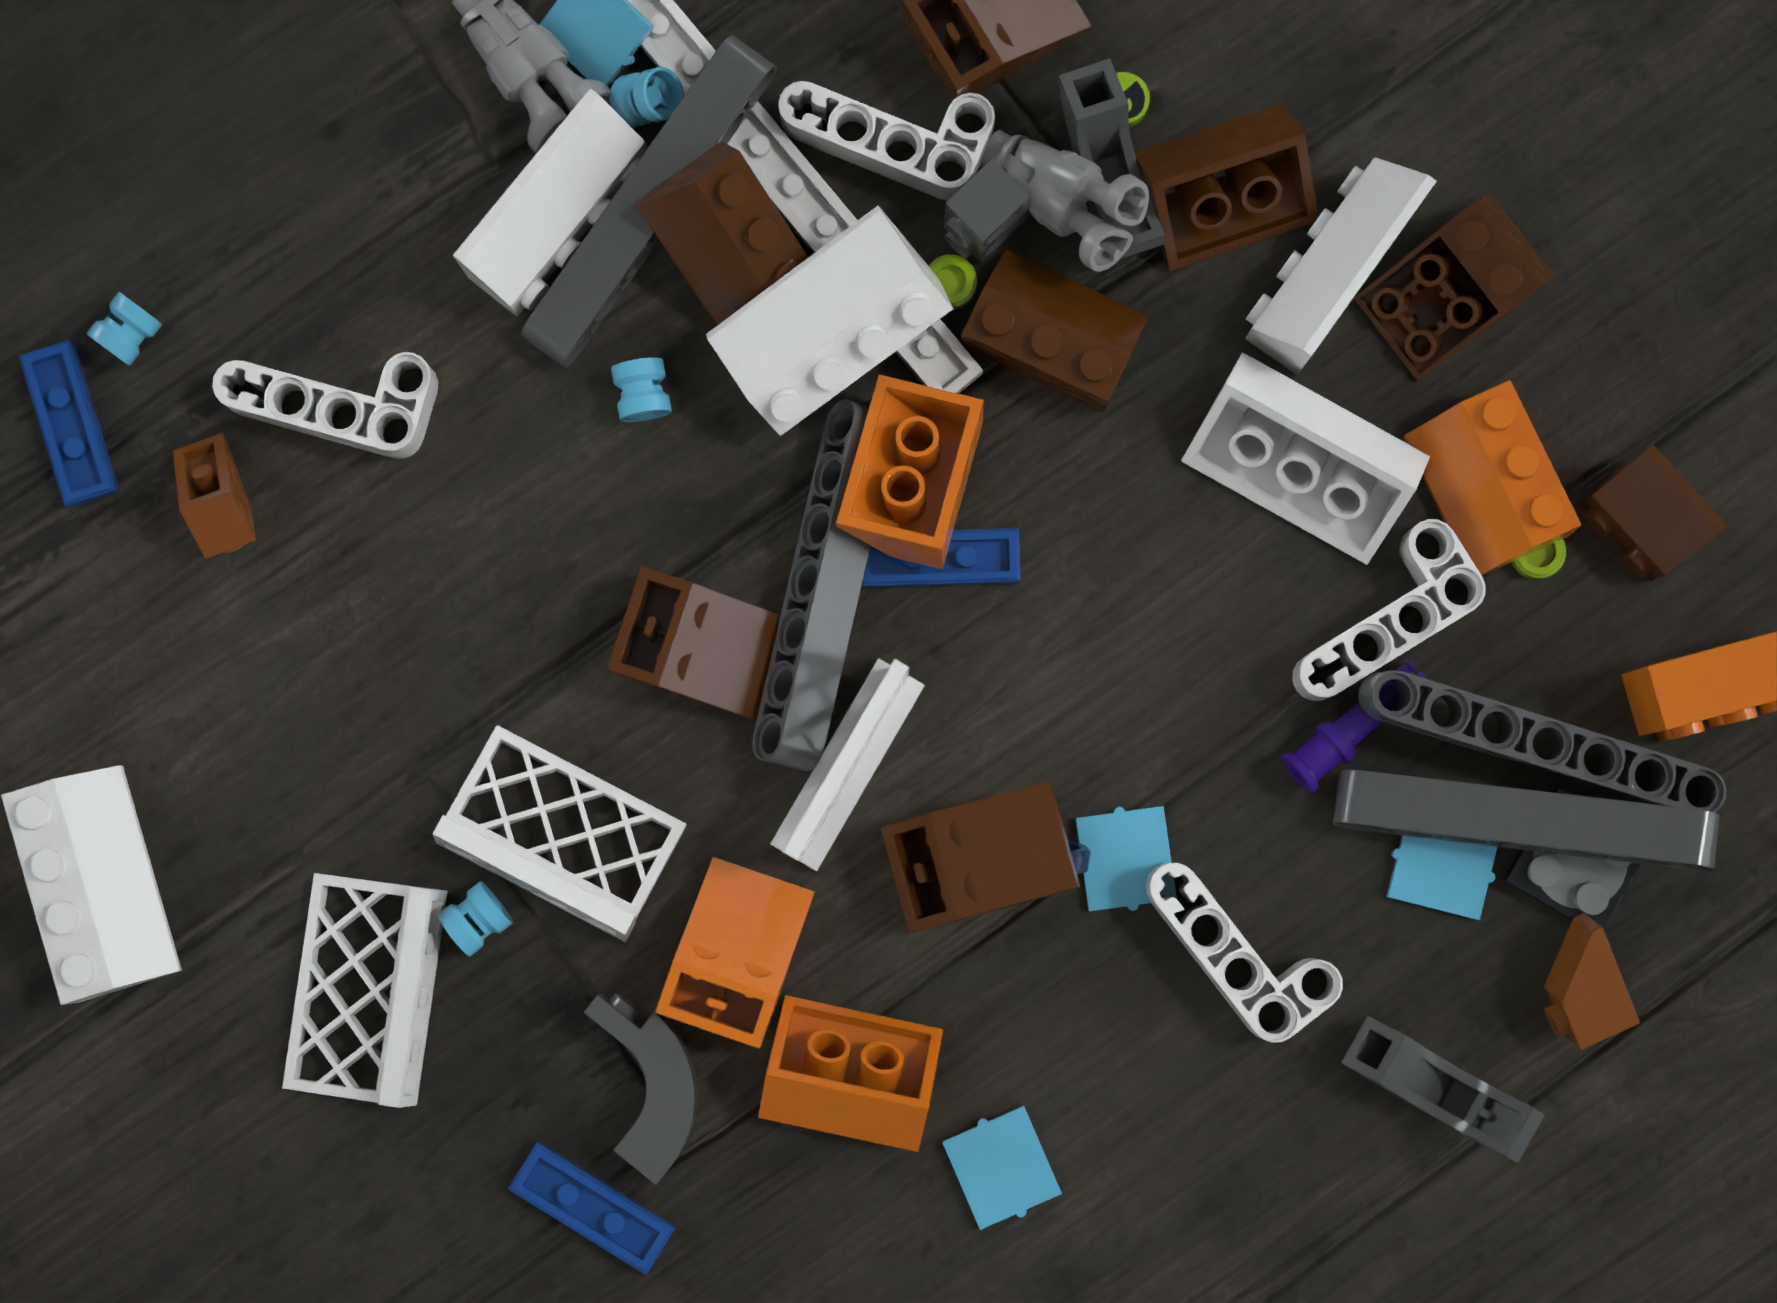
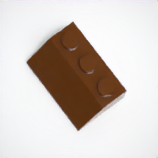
M1284 103L1135 152L1143 181L1148 187L1150 199L1165 234V244L1161 245L1160 248L1169 271L1314 224L1319 217L1305 132Z
M723 141L635 203L716 326L808 258L741 152Z
M1006 249L986 282L962 332L961 344L973 352L1104 412L1149 316Z

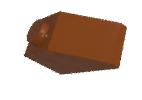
M220 433L174 450L173 458L179 510L205 559L221 553L235 552L244 545L256 541L252 510L224 434Z
M1585 913L1575 916L1544 985L1551 1004L1545 1008V1014L1557 1037L1566 1036L1580 1050H1583L1640 1024V1021L1603 927Z

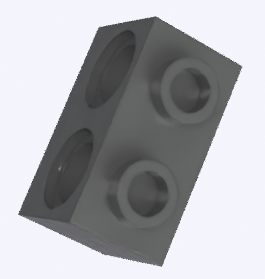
M992 158L945 203L944 228L948 231L944 235L945 240L964 259L971 255L979 264L983 263L1026 221L1030 196Z

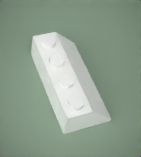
M590 88L457 249L453 257L472 282L516 317L524 308H527L529 311L540 303L549 289V285L545 282L558 267L563 269L580 246L581 243L579 241L591 226H594L648 149L646 142L599 94Z
M1376 157L1373 158L1365 171L1355 166L1337 191L1345 197L1338 209L1333 214L1325 208L1308 231L1307 235L1315 241L1305 255L1302 256L1294 251L1276 277L1284 282L1273 299L1264 293L1247 316L1246 320L1253 324V327L1245 339L1297 375L1437 181L1427 174Z
M876 206L709 331L706 336L747 400L781 436L950 312L953 307L939 278L882 209Z
M1242 352L1181 462L1367 565L1416 491L1430 456Z
M122 765L55 778L1 795L61 1005L80 1003L182 971Z

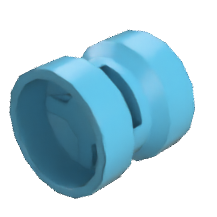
M657 67L644 70L642 73L637 72L620 76L614 81L610 90L611 107L631 128L647 125L651 122L668 120L684 98L682 83L678 76L665 67Z
M118 292L109 303V314L104 320L95 321L86 334L127 365L131 366L140 354L139 345L145 338L153 337L162 326V323L125 295Z
M662 358L634 359L611 367L613 383L622 389L621 399L617 403L620 421H647L672 413L670 397L663 391V387L660 385L666 377Z
M482 881L467 891L466 899L459 905L450 904L437 914L447 933L469 957L483 947L484 939L492 932L501 933L513 924V920L507 910Z

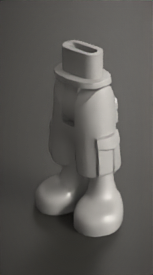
M514 0L452 1L454 7L463 17L460 24L467 31L471 42L487 64L486 70L491 81L494 82L507 101L523 102L527 108L531 121L527 140L529 147L535 153L541 149L567 117L566 113L540 87V81L544 80L552 83L570 112L590 88L611 106V92L607 84L598 80L583 79L566 66L570 55L568 50L552 32L544 26L538 25Z
M997 130L993 133L982 156L980 167L982 168L993 158L1030 196L1028 209L1030 214L1040 224H1043L1061 237L1077 232L1082 237L1079 246V256L1081 262L1086 267L1100 272L1113 266L1129 249L1133 236L1123 228L1090 213L1086 202L1091 200L1103 208L1105 214L1121 224L1136 226L1143 221L1147 213L1149 202L1147 185L1131 174L1121 175L1112 183L1103 181L1102 170L1098 165L1079 156L1075 152L1058 151L1021 134L1010 136L1002 130Z

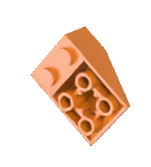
M713 857L673 959L655 1013L760 1048L763 1045L815 892Z

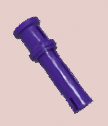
M1406 659L1395 671L1414 674L1413 671L1417 666ZM1422 671L1416 675L1426 678ZM1386 681L1379 690V699L1384 708L1389 711L1396 707L1399 701V693L1393 683ZM1358 702L1334 723L1326 721L1316 726V734L1296 752H1286L1280 757L1281 762L1293 779L1303 789L1312 794L1319 788L1318 781L1340 763L1348 764L1353 760V755L1355 754L1354 747L1383 722L1366 715Z

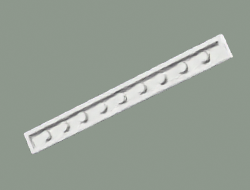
M628 0L654 25V28L640 47L657 67L668 68L678 76L685 96L716 51L673 0ZM757 101L728 145L741 152L781 216L814 254L858 220ZM941 319L895 351L924 386L959 394L983 374V369Z

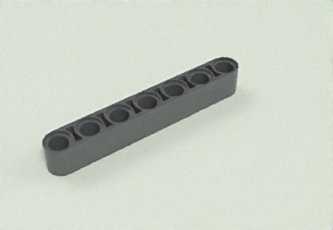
M734 35L729 36L720 45L530 315L521 332L523 339L564 368L568 367L578 357L659 242V239L635 203L719 142L723 141L728 144L772 81L777 70L775 64Z
M847 399L839 400L832 406L824 424L752 741L753 752L757 759L803 772L810 771L816 767L824 751L870 550L869 544L836 527V521L869 407Z
M1393 670L1372 674L1363 681L1359 688L1358 699L1360 706L1366 715L1375 720L1629 800L1715 813L1722 807L1726 799L1727 789L1724 780L1717 772L1710 768L1404 671ZM1386 681L1393 683L1399 693V701L1391 711L1384 708L1379 699V690ZM1438 697L1445 700L1450 710L1449 718L1442 727L1432 720L1430 714L1431 705ZM1489 713L1494 715L1500 724V733L1493 742L1488 741L1482 732V722ZM1540 729L1546 732L1551 742L1550 750L1543 758L1539 757L1533 748V738ZM1590 746L1595 747L1601 757L1600 766L1593 774L1586 769L1584 764V754ZM1641 762H1644L1649 767L1651 773L1650 782L1643 790L1635 781V770ZM1692 778L1699 783L1701 789L1700 797L1694 805L1690 804L1685 794L1686 785Z
M1340 770L1333 825L1347 829L1677 869L1715 870L1720 815L1697 809L1363 770Z

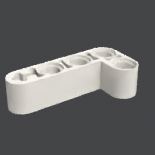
M806 81L794 82L787 86L780 95L778 104L782 128L794 140L947 201L978 172L982 156L993 133L995 119L993 107L988 99L975 93L961 94L952 101L938 133H934ZM805 103L812 105V114L805 113L802 120L795 118L794 109L801 110ZM830 111L828 130L825 132L822 129V120L827 122L828 112ZM963 114H976L983 120L984 126L978 132L966 133L959 129L956 125V120ZM854 121L863 125L867 132L857 141H846L837 132L846 122ZM903 141L912 145L916 152L909 160L900 162L890 158L886 150L894 142ZM946 161L956 162L961 165L964 174L957 181H944L935 172L938 165Z
M402 352L394 355L387 361L382 371L375 397L239 360L226 362L219 367L213 377L212 387L218 400L241 416L387 457L403 459L417 452L423 442L438 392V379L436 373L421 356L415 353ZM409 369H420L423 373V381L420 387L412 392L400 391L398 383L401 375ZM248 381L259 391L265 392L264 400L248 392H241L237 396L232 392L235 384L244 385ZM293 391H303L305 402L302 409L292 415L283 414L282 402L285 396ZM344 405L355 406L356 419L353 424L345 429H335L332 423L335 411ZM396 419L406 420L408 431L405 438L394 444L386 443L383 437L386 425Z
M1427 519L1419 522L1403 535L1399 553L1403 563L1418 585L1417 588L1307 654L1297 662L1293 670V684L1302 697L1311 701H1322L1338 694L1475 610L1482 603L1485 596L1483 577L1447 523L1438 519ZM1428 533L1437 539L1440 546V553L1437 559H1426L1418 553L1416 548L1418 534ZM1449 578H1456L1466 585L1468 599L1464 605L1453 604L1447 599L1444 590L1446 581ZM1403 606H1412L1421 613L1423 626L1419 633L1407 632L1400 625L1399 612ZM1359 633L1372 636L1377 643L1378 654L1372 662L1359 659L1353 650V641ZM1333 647L1337 648L1338 653L1333 650ZM1340 658L1341 663L1345 667L1325 679L1328 688L1323 683L1313 685L1310 682L1308 676L1314 672L1312 662L1317 668H1321ZM1348 670L1352 672V676H1349Z
M1163 863L1149 873L1145 885L1146 894L1151 904L1245 1026L1255 1036L1272 1043L1283 1042L1322 1014L1340 997L1343 982L1338 969L1331 963L1320 959H1302L1275 978L1196 874L1187 866L1180 863ZM1164 874L1173 878L1182 877L1184 882L1178 889L1187 902L1193 903L1197 897L1202 901L1201 905L1188 909L1179 921L1174 914L1184 910L1182 905L1176 898L1170 896L1162 898L1159 893L1165 887L1161 879ZM1207 914L1216 920L1218 935L1212 943L1201 946L1194 941L1191 928L1197 917ZM1244 958L1251 967L1252 975L1250 981L1241 988L1233 989L1225 979L1226 967L1232 960ZM1313 968L1322 970L1327 978L1326 989L1317 998L1307 997L1302 990L1301 984L1305 973ZM1277 1001L1284 1010L1285 1018L1283 1024L1278 1029L1267 1032L1261 1027L1258 1015L1260 1009L1265 1004Z

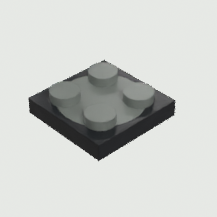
M1555 788L1553 792L1572 795L1561 788ZM1520 850L1503 881L1571 921L1575 916L1585 913L1602 926L1604 930L1641 864Z

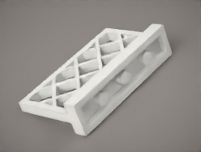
M878 658L823 752L821 760L812 771L770 843L771 845L818 871L925 687L924 684L909 676L908 666L896 659L889 665Z
M496 725L446 816L443 815L432 834L438 845L626 942L636 924L638 915L687 824ZM501 743L522 753L527 768L526 772L496 780L491 761ZM530 757L546 766L533 769ZM487 770L491 782L478 786ZM557 771L569 777L574 796L544 805L536 777ZM530 780L538 807L507 816L499 788ZM577 782L593 791L580 794ZM494 791L501 818L478 824L461 815L471 797ZM603 796L615 801L622 821L591 830L583 802ZM577 804L585 832L555 841L546 813ZM625 807L640 815L628 819ZM541 815L549 843L530 849H525L516 844L510 824ZM654 821L671 830L662 848L639 855L631 830L632 826ZM504 826L508 839L491 830ZM625 829L633 857L602 866L594 838ZM588 840L596 868L578 874H573L564 869L557 849ZM551 851L555 864L539 856V854ZM655 859L649 872L645 875L642 862ZM636 865L642 885L632 903H629L610 892L605 874ZM599 876L602 888L590 883L586 879Z
M314 873L283 1089L376 1102L378 1105L397 1108L417 1105L443 927L437 914L446 907L448 891ZM328 886L344 888L357 905L356 908L337 923L334 922L325 909ZM358 890L374 893L365 900ZM387 894L404 896L401 919L386 930L371 907ZM363 914L378 935V938L357 954L341 931ZM324 924L328 930L321 935L322 925ZM399 933L398 942L396 945L392 938ZM334 938L349 961L328 977L317 962L318 952L321 946ZM382 945H385L395 959L393 974L378 984L363 961ZM355 968L371 991L349 1008L333 984ZM316 978L320 984L313 988L314 979ZM391 987L390 997L388 998L384 991ZM325 991L341 1015L320 1031L309 1016L311 1002ZM374 999H377L387 1013L386 1025L384 1029L370 1038L355 1014ZM347 1022L362 1043V1046L341 1062L325 1038ZM308 1031L312 1038L305 1042L306 1033ZM383 1041L382 1052H380L376 1045ZM317 1045L333 1069L318 1081L300 1079L303 1055ZM366 1053H369L379 1067L376 1090L360 1088L347 1070ZM339 1076L345 1085L330 1082Z

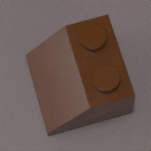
M1654 445L1626 460L1580 502L1588 511L1584 515L1588 524L1602 537L1608 538L1611 536L1624 551L1621 554L1624 563L1641 578L1647 575L1651 581L1666 576L1728 526Z

